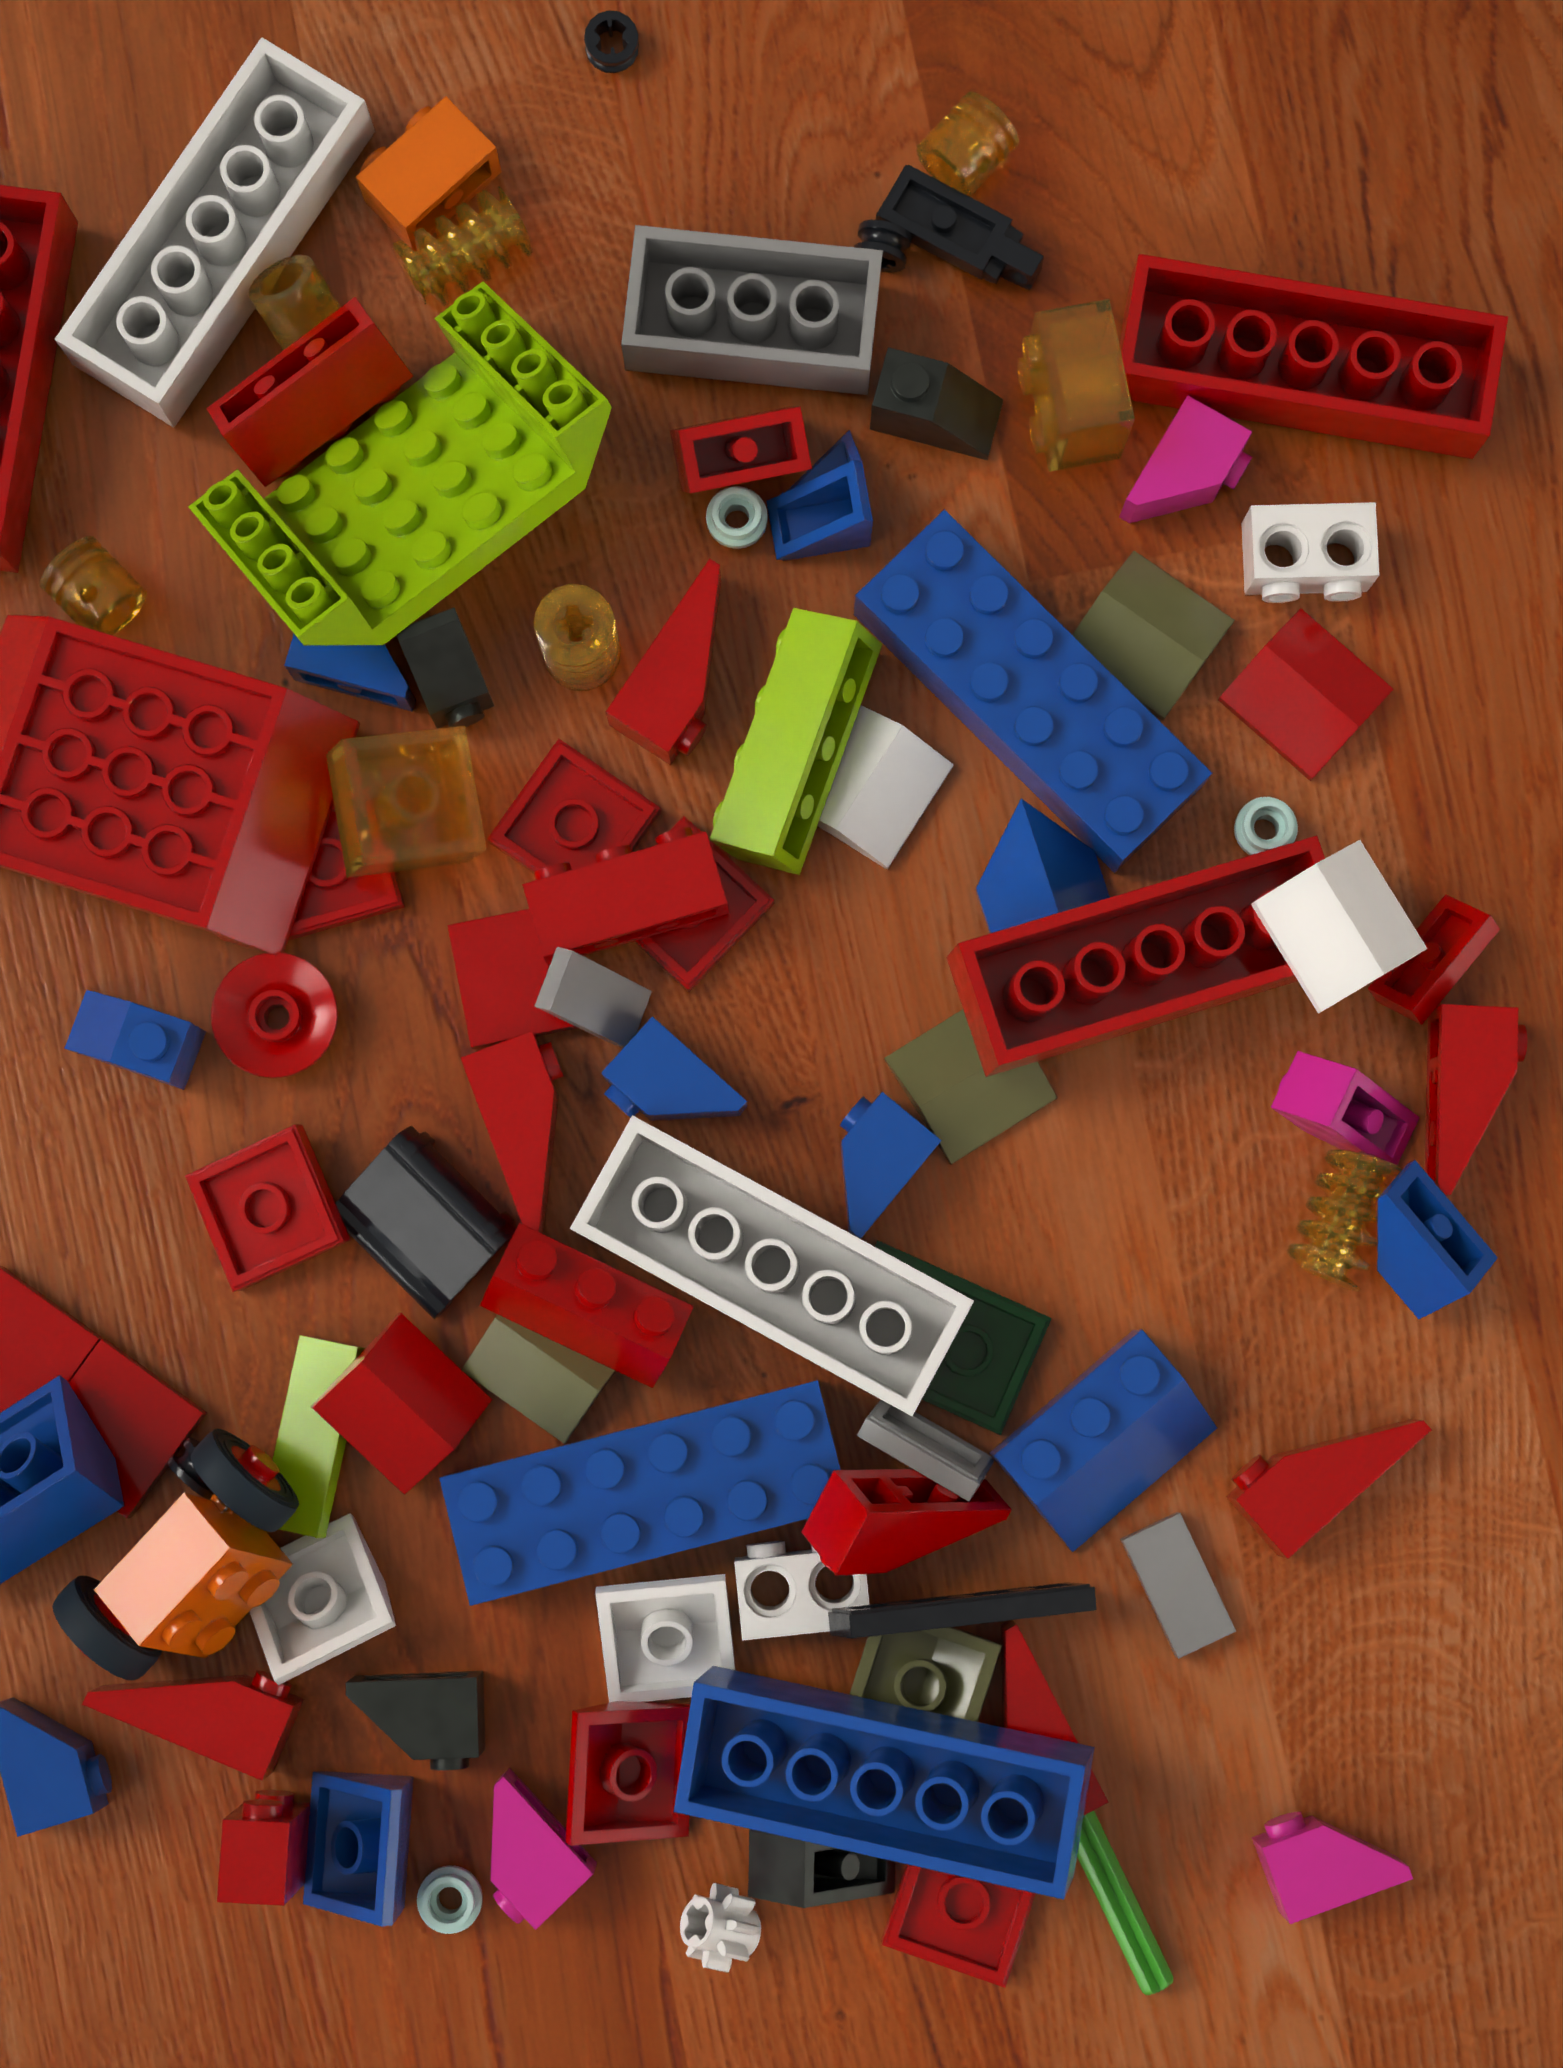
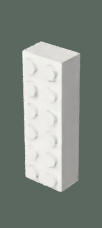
M261 37L56 336V342L72 365L174 428L374 134L375 129L365 100Z
M633 1115L570 1227L576 1233L912 1417L974 1303V1300Z

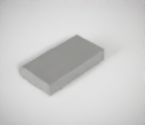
M557 947L534 1007L613 1045L624 1048L637 1033L652 991L572 950Z
M882 1400L878 1402L866 1417L857 1434L861 1439L968 1502L979 1488L994 1462L992 1456L915 1412L912 1417Z
M1176 1512L1120 1539L1175 1657L1179 1659L1236 1632L1181 1513Z

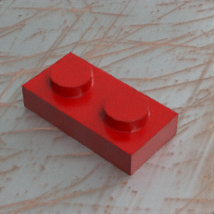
M1446 894L1416 929L1428 949L1374 980L1368 988L1378 1003L1420 1025L1427 1020L1500 931L1491 915Z

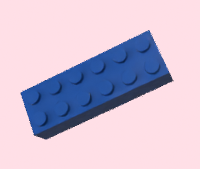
M945 509L855 595L853 615L1084 844L1093 849L1096 856L1114 873L1204 786L1211 776L1212 772Z
M816 1380L450 1474L439 1479L469 1605L472 1606L808 1519L833 1470L841 1469L819 1383Z
M712 1666L694 1681L674 1812L1064 1900L1074 1878L1095 1747Z

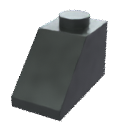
M888 347L872 403L870 430L988 460L1004 399L947 362Z
M455 608L410 624L396 635L437 729L448 725L451 730L468 727L484 718V710L494 707Z
M483 1671L354 1676L346 1682V1696L413 1760L430 1759L431 1770L470 1767L469 1758L479 1757L485 1750Z
M753 1829L749 1830L748 1897L808 1908L895 1893V1861Z

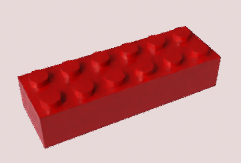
M0 185V571L18 573L58 344L55 338L60 332L78 220L59 192Z
M1138 254L1129 283L1110 397L1180 409L1188 395L1229 418L1473 459L1491 434L1509 316Z
M1316 835L958 943L946 958L985 1076H992L1297 982V978L1251 904L1325 859L1318 836Z

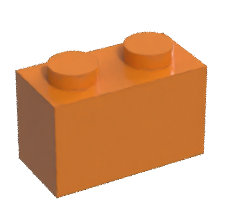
M445 96L433 108L427 106L419 110L408 122L405 133L388 148L383 146L373 151L362 164L356 179L364 202L414 252L502 171L496 146Z

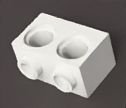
M1376 502L1251 505L1241 523L1245 595H1262V600L1268 603L1291 602L1299 599L1300 594L1324 593V599L1328 601H1350L1360 598L1362 592H1367L1379 577ZM1338 543L1348 547L1354 556V564L1344 566L1334 562L1327 552V545ZM1279 545L1286 548L1293 558V565L1279 567L1272 564L1266 557L1265 547Z
M785 1541L754 1543L746 1545L747 1556L735 1557L734 1564L742 1641L829 1632L828 1612H832V1608L870 1604L867 1574L852 1575V1587L849 1593L840 1599H828L818 1592L815 1580L817 1574L825 1565L812 1545L811 1550L786 1552ZM775 1571L785 1577L789 1584V1593L783 1602L775 1606H765L754 1598L751 1584L760 1573Z

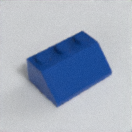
M1142 1329L1132 1330L989 1454L1071 1552H1074L1215 1431L1217 1427L1186 1380Z
M60 1375L0 1413L1 1584L124 1507L116 1458L68 1381Z

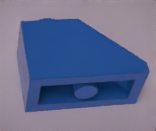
M293 634L284 666L295 681L413 712L416 699L385 644L304 646Z
M86 990L65 1049L185 1090L206 1031L191 1022L145 1006Z
M653 1016L601 1072L604 1079L611 1084L604 1095L629 1118L632 1115L635 1116L639 1111L651 1121L740 1116L748 1107L747 1101Z
M884 1092L873 1103L863 1096L840 1123V1126L848 1132L840 1145L848 1231L860 1239L942 1141Z
M1416 1160L1408 1163L1378 1198L1377 1271L1418 1319L1470 1294L1498 1257Z
M14 1697L0 1701V1773L17 1837L94 1814L109 1804L106 1793H110L112 1790L109 1766L102 1754L95 1755L91 1740Z

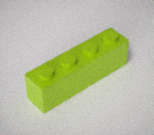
M793 608L787 627L780 633L776 644V657L766 685L761 688L757 695L755 715L745 743L739 747L736 753L734 773L725 798L716 808L713 817V831L709 840L736 859L800 875L882 647V643L858 621Z

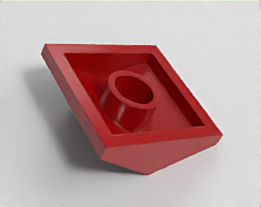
M1300 608L1259 651L1219 697L1218 701L1311 781L1394 689Z
M399 1312L317 1399L311 1408L405 1495L457 1447L493 1399L411 1321Z
M615 1701L572 1710L566 1824L567 1844L575 1846L689 1837L690 1815L674 1812L690 1704Z

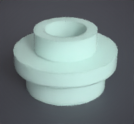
M740 486L725 488L711 499L707 507L706 522L711 536L725 547L740 549L751 546L762 537L767 527L768 515L765 503L751 489ZM732 511H742L749 518L747 524L741 528L729 526L725 519Z
M1259 797L1249 801L1239 811L1234 824L1235 838L1242 850L1248 855L1293 843L1298 832L1297 819L1292 809L1283 801L1273 797ZM1260 819L1270 821L1275 827L1274 838L1268 840L1260 838L1254 830L1255 822Z
M452 1865L443 1866L432 1871L423 1880L417 1894V1907L422 1920L431 1929L444 1934H454L467 1929L478 1917L483 1903L482 1889L476 1877L468 1870ZM446 1887L457 1889L462 1896V1905L453 1910L443 1907L439 1900L440 1891Z

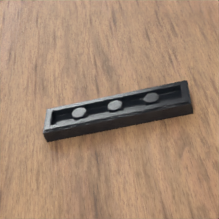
M1064 1582L832 1608V1612H828L831 1636L852 1639L1097 1610L1095 1587H1090V1584Z

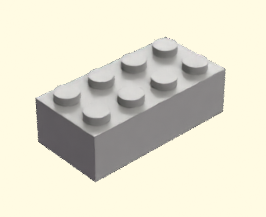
M635 225L621 342L625 370L868 395L883 250Z

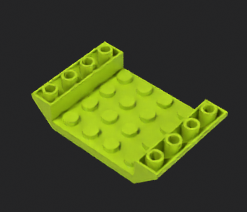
M484 281L469 292L459 296L450 307L434 318L454 353L440 364L432 367L422 378L392 401L382 405L374 415L344 438L334 442L327 451L297 474L283 481L271 494L263 498L237 469L224 480L212 485L203 496L188 506L304 646L386 644L586 488L612 407L608 399Z

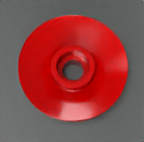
M275 952L276 955L263 953L240 962L223 978L212 1001L211 1026L219 1048L234 1065L259 1077L284 1078L308 1069L327 1051L337 1028L338 1007L330 983L311 963L287 953ZM277 1007L286 1008L289 1012L288 1023L281 1029H272L268 1023L269 1013Z

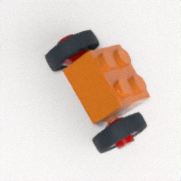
M214 1429L205 1436L191 1454V1462L196 1472L214 1493L211 1500L183 1493L102 1581L89 1576H78L60 1592L53 1603L55 1618L70 1640L85 1656L117 1677L131 1681L139 1679L154 1665L162 1651L207 1658L208 1655L220 1651L231 1641L236 1631L234 1627L253 1607L265 1603L274 1595L280 1585L279 1579L293 1565L267 1532H275L287 1522L299 1506L298 1498L280 1473L276 1463L265 1452L254 1445L250 1446L228 1431Z

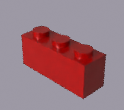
M354 297L206 409L224 439L263 486L267 487L277 478L293 473L301 465L305 457L325 442L335 440L345 434L353 421L376 404L392 399L399 392L401 386L414 376L357 298Z
M690 827L679 828L657 836L655 838L656 846L632 852L630 845L616 846L597 853L594 856L596 863L572 870L570 863L566 862L550 865L535 871V881L524 883L522 886L541 952L547 965L550 966L557 947L572 950L584 956L729 914L728 903L707 832L704 831L693 835Z
M521 1223L518 1224L480 1304L481 1307L651 1388L654 1387L670 1361L694 1307Z

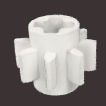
M713 1883L709 1898L695 1894L692 1897L693 1899L686 1905L681 1916L680 1933L682 1940L688 1946L686 1951L687 1957L702 1960L703 1968L729 1972L732 1958L747 1962L749 1956L755 1951L761 1937V1922L758 1914L753 1910L756 1903L753 1898L739 1895L738 1888Z

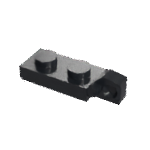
M905 165L876 214V220L891 222L908 230L912 235L911 243L981 280L984 278L986 281L997 284L1002 276L1004 279L1030 290L1042 270L1044 256L1020 244L1023 239V233L1012 226L1013 219L910 165Z

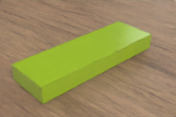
M299 1336L273 1461L278 1466L280 1473L295 1492L299 1506L279 1530L315 1538H326L346 1440L319 1416L311 1406L365 1348L308 1336Z

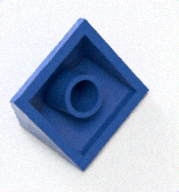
M329 1771L313 1772L303 1896L304 1905L381 1927L392 1926L405 1908L414 1776Z

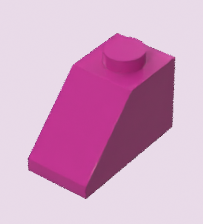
M1187 395L1126 498L1119 518L1128 523H1133L1212 503L1223 484L1234 490L1252 459V456L1243 452L1252 431Z
M1297 1051L1288 1072L1282 1078L1278 1093L1271 1105L1272 1109L1304 1132L1390 1173H1394L1420 1118L1358 1069Z
M509 1768L494 1785L491 1882L498 1890L493 1894V1897L499 1907L514 1922L520 1924L526 1919L536 1930L594 1874L597 1862L581 1845L570 1846L566 1843V1828Z
M1301 1812L1287 1813L1267 1821L1264 1824L1266 1832L1252 1837L1278 1911L1289 1924L1413 1879L1409 1866L1395 1855L1312 1815L1303 1818Z

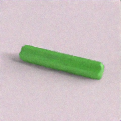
M1092 1811L1083 1817L1077 1858L1139 1988L1145 1995L1158 1993L1171 1985L1174 1977L1096 1813Z

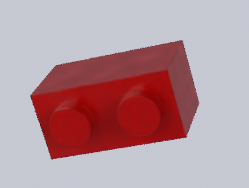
M789 406L670 430L682 492L695 493L812 469L801 406Z
M261 1790L255 1792L254 1800L243 1801V1804L223 1819L217 1902L284 1906L305 1884L310 1803L294 1802L295 1793L290 1791Z

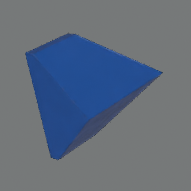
M849 430L812 466V469L807 470L786 492L766 501L777 560L787 561L870 547L873 527L870 501L862 459Z
M1022 798L975 889L989 933L1110 898L1095 851Z

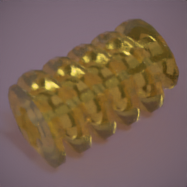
M499 186L497 189L500 201L486 190L477 193L476 200L479 214L465 202L458 204L455 211L458 226L444 215L436 217L435 229L437 239L422 227L414 231L416 251L411 249L402 240L393 243V251L403 271L424 304H426L425 297L431 294L443 306L448 305L450 302L446 284L452 282L464 293L469 292L470 285L467 272L471 269L485 281L491 279L488 259L494 257L505 268H510L512 262L509 247L513 244L527 256L533 254L531 241L523 221L508 196Z
M567 584L555 588L541 600L535 612L534 629L548 673L559 685L574 691H589L602 686L614 675L620 663L621 653L620 640L610 604L599 592L586 585ZM582 637L583 640L575 642V638Z
M1329 1150L1324 1159L1337 1173H1320L1315 1180L1317 1187L1329 1197H1310L1306 1202L1307 1209L1319 1221L1301 1220L1296 1227L1298 1233L1310 1244H1291L1286 1252L1301 1269L1311 1275L1347 1290L1358 1292L1361 1288L1346 1276L1347 1271H1368L1370 1264L1355 1251L1357 1246L1378 1247V1239L1367 1231L1365 1227L1367 1223H1378V1208L1374 1204L1376 1199L1388 1187L1384 1182L1385 1177L1397 1176L1402 1171V1168L1361 1151Z

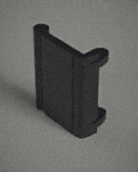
M409 1126L399 1132L343 1193L336 1202V1206L348 1234L433 1319H436L450 1306L453 1299L503 1245L511 1240L516 1230L512 1226L515 1220L506 1211L500 1214L433 1147L435 1140L427 1132L419 1133L413 1126Z

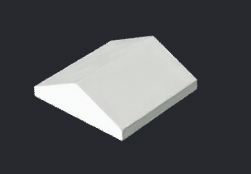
M861 705L817 826L888 870L954 764L905 726Z
M1361 840L1314 864L1251 904L1318 1014L1428 949Z
M351 1513L329 1523L326 1538H315L305 1535L281 1547L280 1549L293 1565L279 1579L280 1585L274 1595L265 1603L253 1607L249 1611L272 1677L278 1685L396 1626L385 1580Z
M725 1574L596 1587L595 1594L609 1703L615 1701L649 1702L692 1697L694 1681L712 1666L736 1670Z

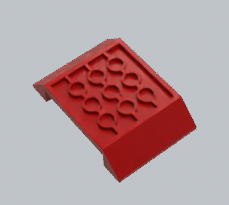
M7 615L0 634V867L212 932L223 941L262 953L276 955L275 952L284 953L360 723L353 718L282 686L50 616Z

